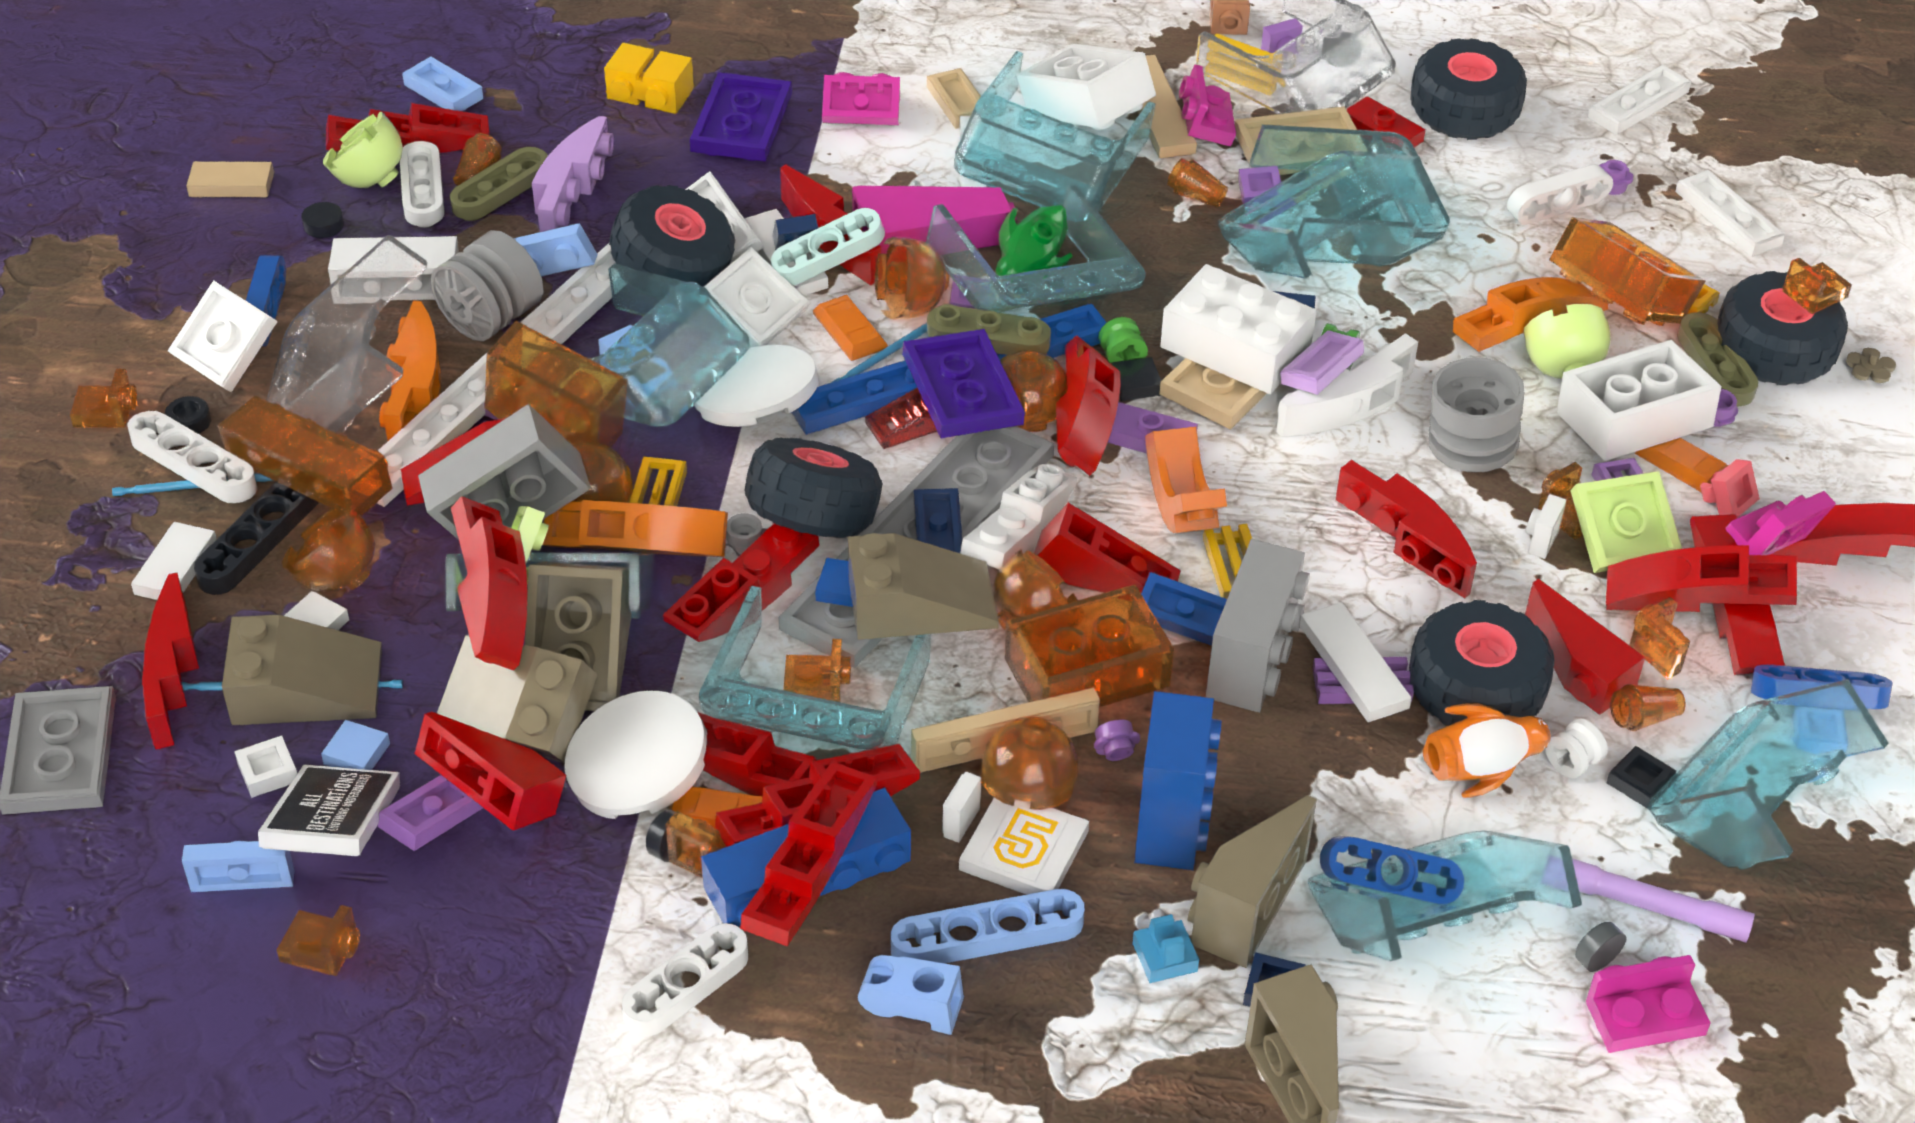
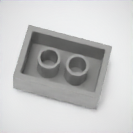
M527 404L418 475L427 513L457 539L458 535L451 507L461 496L499 510L503 525L511 528L519 506H529L545 513L543 518L545 519L591 489L580 452L530 404Z
M1255 539L1250 540L1213 634L1206 690L1207 698H1214V701L1260 713L1266 695L1275 696L1281 676V669H1278L1277 665L1287 663L1293 643V637L1288 635L1291 631H1299L1301 615L1304 614L1305 605L1298 604V599H1304L1310 573L1302 571L1305 552Z

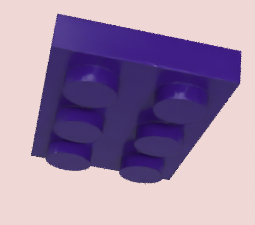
M718 72L690 137V152L766 162L792 95V81Z
M985 329L903 341L902 355L941 439L1024 425L1025 411Z

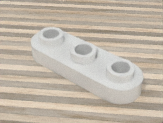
M417 141L409 143L403 147L400 160L404 216L407 222L423 228L430 227L439 222L445 214L439 150L436 145L430 142Z

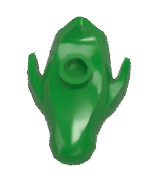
M1063 206L1040 207L1017 224L1015 218L1018 209L1013 208L1009 212L999 230L1001 258L997 262L995 270L997 288L1000 290L1014 288L1023 284L1028 278L1053 276L1067 265L1073 257L1071 252L1061 258L1057 257L1068 231L1066 209Z

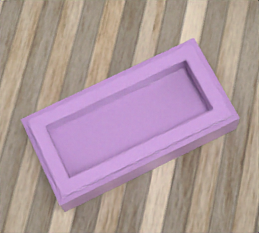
M1327 330L1280 372L1281 384L1318 395L1364 353L1363 340Z

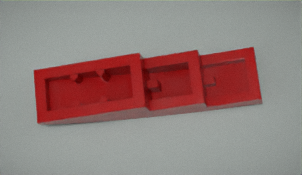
M411 103L409 115L370 109L369 116L374 114L378 117L379 112H383L400 134L403 147L412 142L425 141L436 145L439 153L485 146L489 143L488 116L415 103ZM328 115L326 150L332 148L334 151L339 152L343 144L340 138L362 120Z
M786 164L780 168L781 199L793 217L815 214L818 228L848 214L844 211V197ZM848 234L843 235L846 242L850 240ZM833 240L826 241L819 248L828 253L837 247L838 242ZM877 245L839 265L871 286L882 278L881 246Z
M1868 503L1835 505L1806 538L1770 555L1797 556V562L1832 566L1837 565L1841 553L1886 558L1891 545L1915 547V504Z
M1736 514L1692 516L1690 525L1694 546L1737 545L1735 539L1726 531L1728 524L1737 519ZM1713 603L1719 637L1727 638L1734 675L1753 674L1754 668L1758 665L1785 666L1770 604Z
M178 572L168 574L153 610L145 642L142 685L145 716L155 750L174 745L168 711L187 707L181 673L199 669L187 606Z
M697 712L707 731L706 752L703 758L705 763L703 771L749 795L761 797L763 796V787L809 778L810 762L817 761L816 757L775 746L772 733L769 731Z
M900 743L810 762L809 778L763 787L762 803L716 812L715 829L726 847L789 824L790 818L831 762L878 777L874 792L885 788L890 797L920 780V770Z
M831 762L790 818L787 838L766 865L763 885L741 914V930L788 947L812 910L842 857L877 786L878 777Z

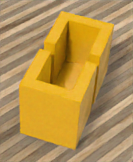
M622 43L604 67L607 99L639 105L643 100L647 108L677 114L694 89L692 58L660 51L647 71L643 72L654 56V49Z

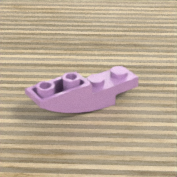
M598 116L571 133L548 155L532 181L535 214L538 215L540 232L568 226L572 202L576 203L578 201L579 194L591 195L596 181L602 180L605 170V158L612 155L614 148L613 133H608L607 117Z

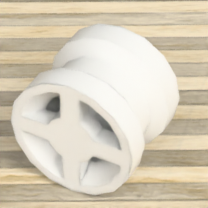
M1579 718L1568 724L1565 732H1557L1551 736L1549 746L1545 750L1549 762L1556 771L1565 777L1577 778L1587 770L1588 765L1597 764L1605 758L1608 747L1605 737L1599 728L1589 720Z

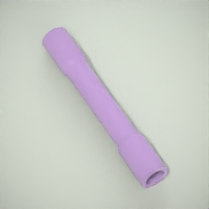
M1556 853L1547 880L1549 883L1588 895L1597 894L1692 923L1703 930L1747 943L1755 916L1754 913L1715 901L1699 900L1610 873L1596 865Z

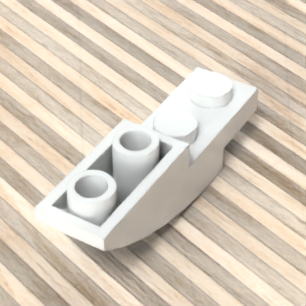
M1405 333L1391 344L1388 343L1382 346L1378 353L1363 363H1357L1350 371L1345 369L1318 395L1300 389L1286 394L1278 406L1279 416L1276 433L1282 437H1290L1333 430L1370 417L1399 400L1402 380L1413 373L1418 341Z
M1040 464L1028 471L1003 492L1000 508L963 538L960 554L985 561L987 565L1000 570L1005 566L1016 570L1035 550L1041 531L1067 503L1076 486L1077 477L1064 473L1062 468L1052 464Z

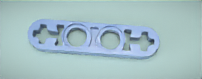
M1054 889L906 917L899 920L891 930V955L945 964L1066 941L1076 937L1082 930L1085 911L1084 902L1073 891ZM1062 910L1063 914L1069 916V918L1061 919L1059 914L1054 913V911ZM1035 914H1039L1038 921L1042 922L1041 925L1035 924ZM1014 916L1022 919L1026 926L1019 931L1010 932L1000 927L999 922L1003 918ZM957 926H968L974 929L977 935L968 941H960L954 939L949 932ZM936 932H940V944H936V935H934ZM915 938L916 942L921 944V946L912 947L906 939Z

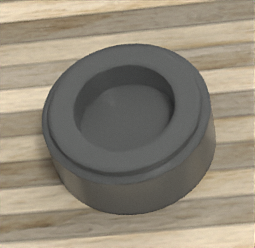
M1603 922L1591 929L1582 938L1576 948L1575 957L1589 972H1596L1616 958L1623 949L1627 937L1613 922Z

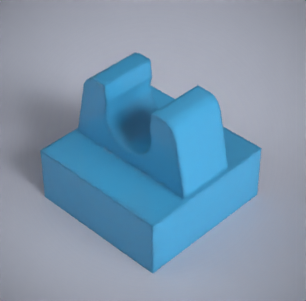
M1172 914L1151 919L1149 928L1134 931L1133 946L1149 984L1198 972L1199 958L1182 920L1174 921Z

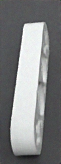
M145 411L134 415L127 424L132 446L136 450L218 499L227 503H240L252 498L256 494L255 475L253 467L249 463L158 411ZM177 446H186L178 450H169ZM205 463H215L207 467H197Z

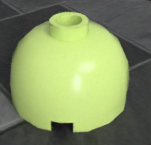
M379 112L378 117L372 114L350 129L340 138L343 144L339 152L336 153L331 148L323 159L324 166L345 185L353 188H368L378 183L383 187L390 183L399 173L395 166L402 158L403 146L400 134L393 123L383 112Z
M1591 304L1566 305L1568 313L1554 316L1553 310H1549L1533 318L1524 327L1523 333L1528 355L1543 374L1562 379L1563 372L1596 363L1606 358L1610 345V328L1601 307Z

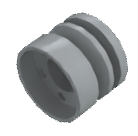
M490 230L465 247L463 252L457 253L448 261L435 268L430 279L433 296L447 320L460 333L472 340L478 341L489 339L500 329L510 324L511 319L519 317L540 302L544 292L542 277L534 260L522 245L501 231Z
M1488 358L1460 359L1450 362L1437 372L1432 381L1429 448L1439 461L1450 468L1465 472H1487L1503 467L1514 458L1519 448L1520 418L1523 413L1525 394L1524 383L1518 373L1506 364Z

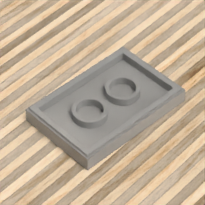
M113 686L15 693L0 790V810L2 815L103 807L116 702Z

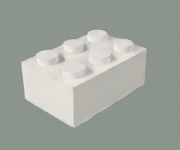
M1072 43L1016 75L1029 117L1045 119L1046 122L1069 123L1070 126H1090L1094 130L1111 127L1115 123L1116 118L1123 114L1140 110L1144 102L1156 96L1146 56L1143 52Z
M1205 264L1164 308L1161 348L1268 394H1272L1281 383L1280 372L1312 344L1316 309Z
M1668 340L1563 372L1557 414L1604 461L1712 428L1722 386L1672 340Z

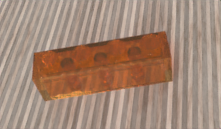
M258 396L251 398L218 425L225 450L249 463L254 471L355 520L393 489L388 472V462L378 450L360 445L350 440L344 434L330 431L309 418L300 417L286 410L281 405L270 403Z

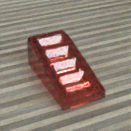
M918 388L865 416L866 425L883 449L937 432ZM893 422L896 428L891 430L887 425L888 423Z

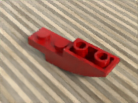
M1076 335L1065 345L1067 393L1056 402L1058 453L1064 462L1072 467H1079L1090 476L1097 469L1112 431L1119 402L1120 371L1110 364L1107 358Z
M1350 460L1340 468L1335 500L1370 521L1382 531L1395 537L1394 553L1404 561L1412 564L1464 599L1470 595L1477 561L1460 529L1432 498L1398 473L1385 481L1353 460Z
M461 496L451 507V512L468 575L457 586L474 657L485 663H493L514 671L520 664L524 644L528 597L527 570L520 531L504 526L499 510Z
M777 524L771 525L735 561L730 562L723 557L663 614V620L698 642L713 639L730 632L762 612L792 586L791 573L820 546L819 536L801 533Z
M1723 545L1669 550L1628 559L1608 566L1606 610L1700 612V603L1796 605L1797 556L1749 555V545Z

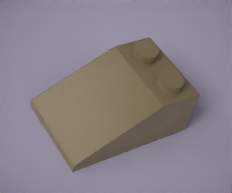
M870 533L862 536L848 537L849 584L858 640L999 628L987 562L896 533Z
M551 562L529 564L525 645L581 659L598 675L585 711H596L604 704L620 697L632 615L634 568Z
M283 615L232 617L222 682V690L231 724L251 725L376 718L382 658L381 642Z
M465 635L437 713L533 749L546 759L565 764L568 745L580 726L598 674L581 659L523 645L520 664L514 671L493 663H485L474 657L470 637Z
M1309 795L1305 796L1221 845L1210 864L1206 862L1200 864L1191 886V890L1197 892V896L1190 907L1187 918L1188 922L1193 923L1191 937L1193 946L1244 968L1248 967L1306 863L1317 802L1316 798Z
M1312 964L1254 983L1244 1045L1289 1123H1336L1339 1111L1338 1001L1332 986L1326 981L1322 982Z

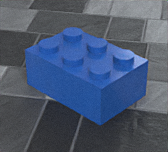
M1154 691L1144 763L1134 863L1194 870L1196 851L1206 852L1209 822L1200 821V819L1210 820L1218 753L1209 752L1208 749L1218 750L1222 720L1212 719L1214 698Z

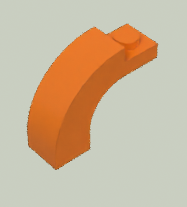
M1196 426L1153 431L1145 435L1152 486L1162 519L1167 528L1172 533L1219 528L1217 510L1227 507L1225 488L1210 490L1206 483L1201 465Z

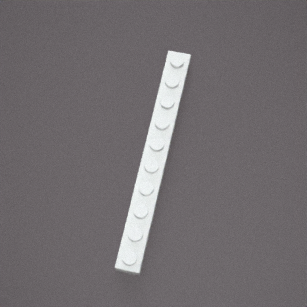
M609 243L597 253L594 265L580 268L348 477L350 491L385 507L404 489L401 468L467 432L486 414L484 403L510 378L521 382L628 284L629 281L623 276L622 271L613 260Z

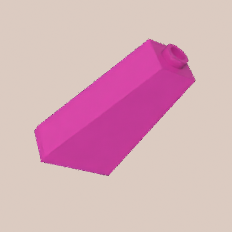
M869 185L852 187V210L855 211L861 208L873 209L879 214L883 224L885 236L879 244L881 246V265L999 245V230L1009 212L1015 208L1013 202L1007 201L1001 187ZM867 226L862 227V232L869 230Z

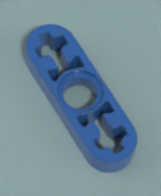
M259 256L245 300L273 319H276L286 283V266L283 256ZM272 331L261 347L268 345Z
M1758 665L1754 668L1751 693L1757 697L1772 701L1885 709L1889 707L1893 682L1884 676L1873 673L1780 665Z
M1336 836L1329 839L1322 847L1320 853V865L1325 875L1334 881L1435 904L1452 903L1461 895L1464 888V875L1461 868L1452 860L1349 836ZM1348 850V854L1353 857L1368 859L1366 869L1354 866H1345L1344 868L1342 863L1337 862L1338 852L1343 853ZM1394 855L1399 858L1403 865V874L1397 883L1390 885L1384 881L1381 875V866L1386 858ZM1418 872L1428 874L1440 873L1441 877L1447 878L1445 888L1439 887L1436 889V886L1433 884L1416 881Z

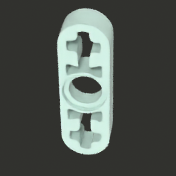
M870 208L857 209L779 247L771 257V265L791 285L800 284L879 245L885 236L880 216L875 210ZM863 226H867L869 230L866 232H862L860 228ZM845 234H848L850 239L847 242L845 241L843 236ZM831 240L838 242L837 247L833 251L828 253L818 252L820 245L824 242ZM811 252V255L813 257L810 260H808V257L806 255V253ZM794 261V263L796 264L794 267L789 268L786 265L789 262Z

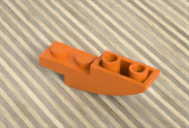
M1557 277L1524 279L1489 290L1486 305L1454 318L1453 332L1480 352L1523 334L1524 327L1543 312L1553 310L1554 316L1568 313L1566 305L1591 304L1601 307L1603 311L1608 310L1609 303L1582 283L1570 279Z
M413 300L407 316H403L400 319L398 338L395 344H390L387 351L388 369H393L394 377L391 386V396L388 402H383L381 405L379 422L380 426L386 429L388 441L441 394V369L434 327L422 301Z
M592 500L570 502L544 519V523L549 525L542 545L557 548L634 551L645 554L724 557L728 512L627 502Z

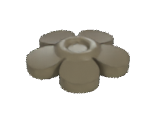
M1869 347L1864 348L1862 354L1857 352L1849 353L1846 359L1847 365L1853 368L1852 375L1863 381L1868 380L1871 376L1874 382H1888L1891 372L1896 367V362L1892 358L1882 357L1879 359L1880 352L1875 348Z

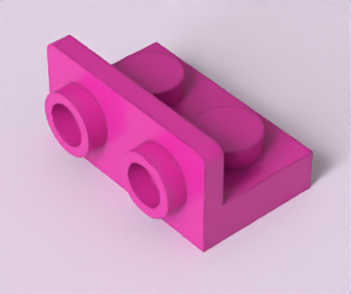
M1195 64L1190 76H1184L1179 89V98L1183 99L1184 104L1182 119L1186 120L1188 136L1231 147L1236 136L1230 92H1226L1214 85L1205 86L1203 66Z
M847 72L824 75L823 123L899 125L900 77H892L884 73L872 76H854Z
M1825 491L1808 498L1800 495L1787 506L1778 500L1731 521L1726 527V531L1735 539L1737 545H1749V555H1770L1806 538L1836 503Z
M1691 955L1675 958L1662 956L1650 962L1630 966L1612 965L1594 974L1586 1004L1608 1053L1707 1035L1711 1023L1690 982L1695 968Z

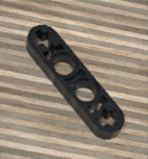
M302 467L291 469L284 473L198 557L194 564V571L198 585L203 592L219 595L235 588L319 504L323 493L317 472ZM272 512L284 513L277 520L267 521L262 519L265 515ZM252 539L257 541L248 548L239 549L234 547L235 544L243 540Z

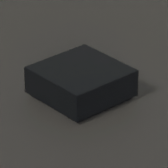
M1152 357L1111 362L1120 371L1119 397L1121 401L1161 396V379Z
M1635 746L1609 772L1606 783L1648 809L1674 781L1677 770Z

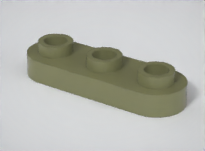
M536 147L520 148L458 185L450 193L453 214L467 221H476L532 187V181L537 171L548 157L547 153Z
M952 304L936 307L927 316V334L929 337L985 329L995 352L999 354L1036 358L1047 353L1050 348L1051 329L1047 323L1035 317L959 307Z
M1700 312L1685 315L1681 319L1677 338L1688 356L1722 386L1721 389L1731 392L1736 397L1737 407L1750 404L1755 398L1759 384L1758 378L1745 359L1737 355L1727 345L1721 346L1722 337L1718 331V319Z

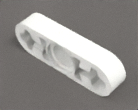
M1591 164L1517 188L1508 199L1507 209L1521 224H1531L1602 201L1610 193L1613 187V179L1602 167L1597 164ZM1566 189L1559 198L1554 200L1562 190Z
M727 923L712 926L629 988L622 999L623 1018L626 1028L631 1033L643 1037L659 1034L739 973L748 961V944L744 931L736 925ZM720 946L722 949H724L716 954L715 948ZM732 946L734 947V952L729 953L728 951H726L727 949H730ZM684 971L694 972L700 977V980L691 987H678L672 983L673 977ZM660 989H662L663 992H664V994L661 995V996H660ZM641 1005L646 1009L655 1006L656 1011L650 1013L647 1010H642L637 1013V1008Z

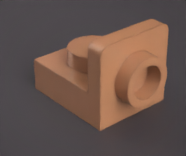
M1210 0L1211 34L1247 35L1250 14V2L1248 0Z

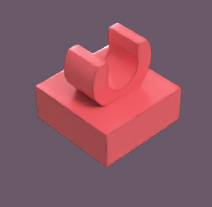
M1736 459L1724 470L1713 474L1712 484L1702 483L1700 485L1703 500L1708 503H1716L1719 515L1736 514L1738 518L1760 499L1752 463L1748 460Z

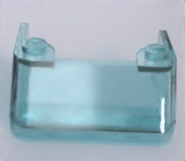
M1848 679L1757 701L1741 708L1730 716L1653 797L1647 808L1658 825L1722 865L1746 869L1758 862L1786 858L1792 854L1793 849L1772 819L1771 814L1798 785L1813 782L1814 785L1824 784L1839 773L1838 766L1846 757L1885 749L1889 742Z

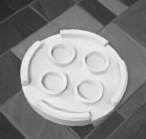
M762 345L738 350L715 360L698 373L692 382L690 393L695 408L706 421L722 426H751L758 424L757 418L767 416L783 409L789 414L801 407L815 392L819 378L815 361L806 351L787 345Z
M640 691L618 697L594 711L576 730L568 745L564 767L567 781L580 803L597 815L616 819L618 815H630L650 810L651 814L682 797L702 773L705 766L703 758L707 745L706 728L695 708L688 701L675 694L663 691Z

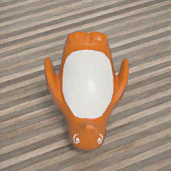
M1478 703L1459 704L1445 708V713L1464 715L1467 718L1429 734L1423 748V757L1434 776L1440 781L1480 779L1477 784L1461 793L1463 798L1486 794L1500 787L1512 775L1520 762L1530 756L1541 753L1549 746L1551 733L1546 722L1539 717L1510 716L1495 708Z

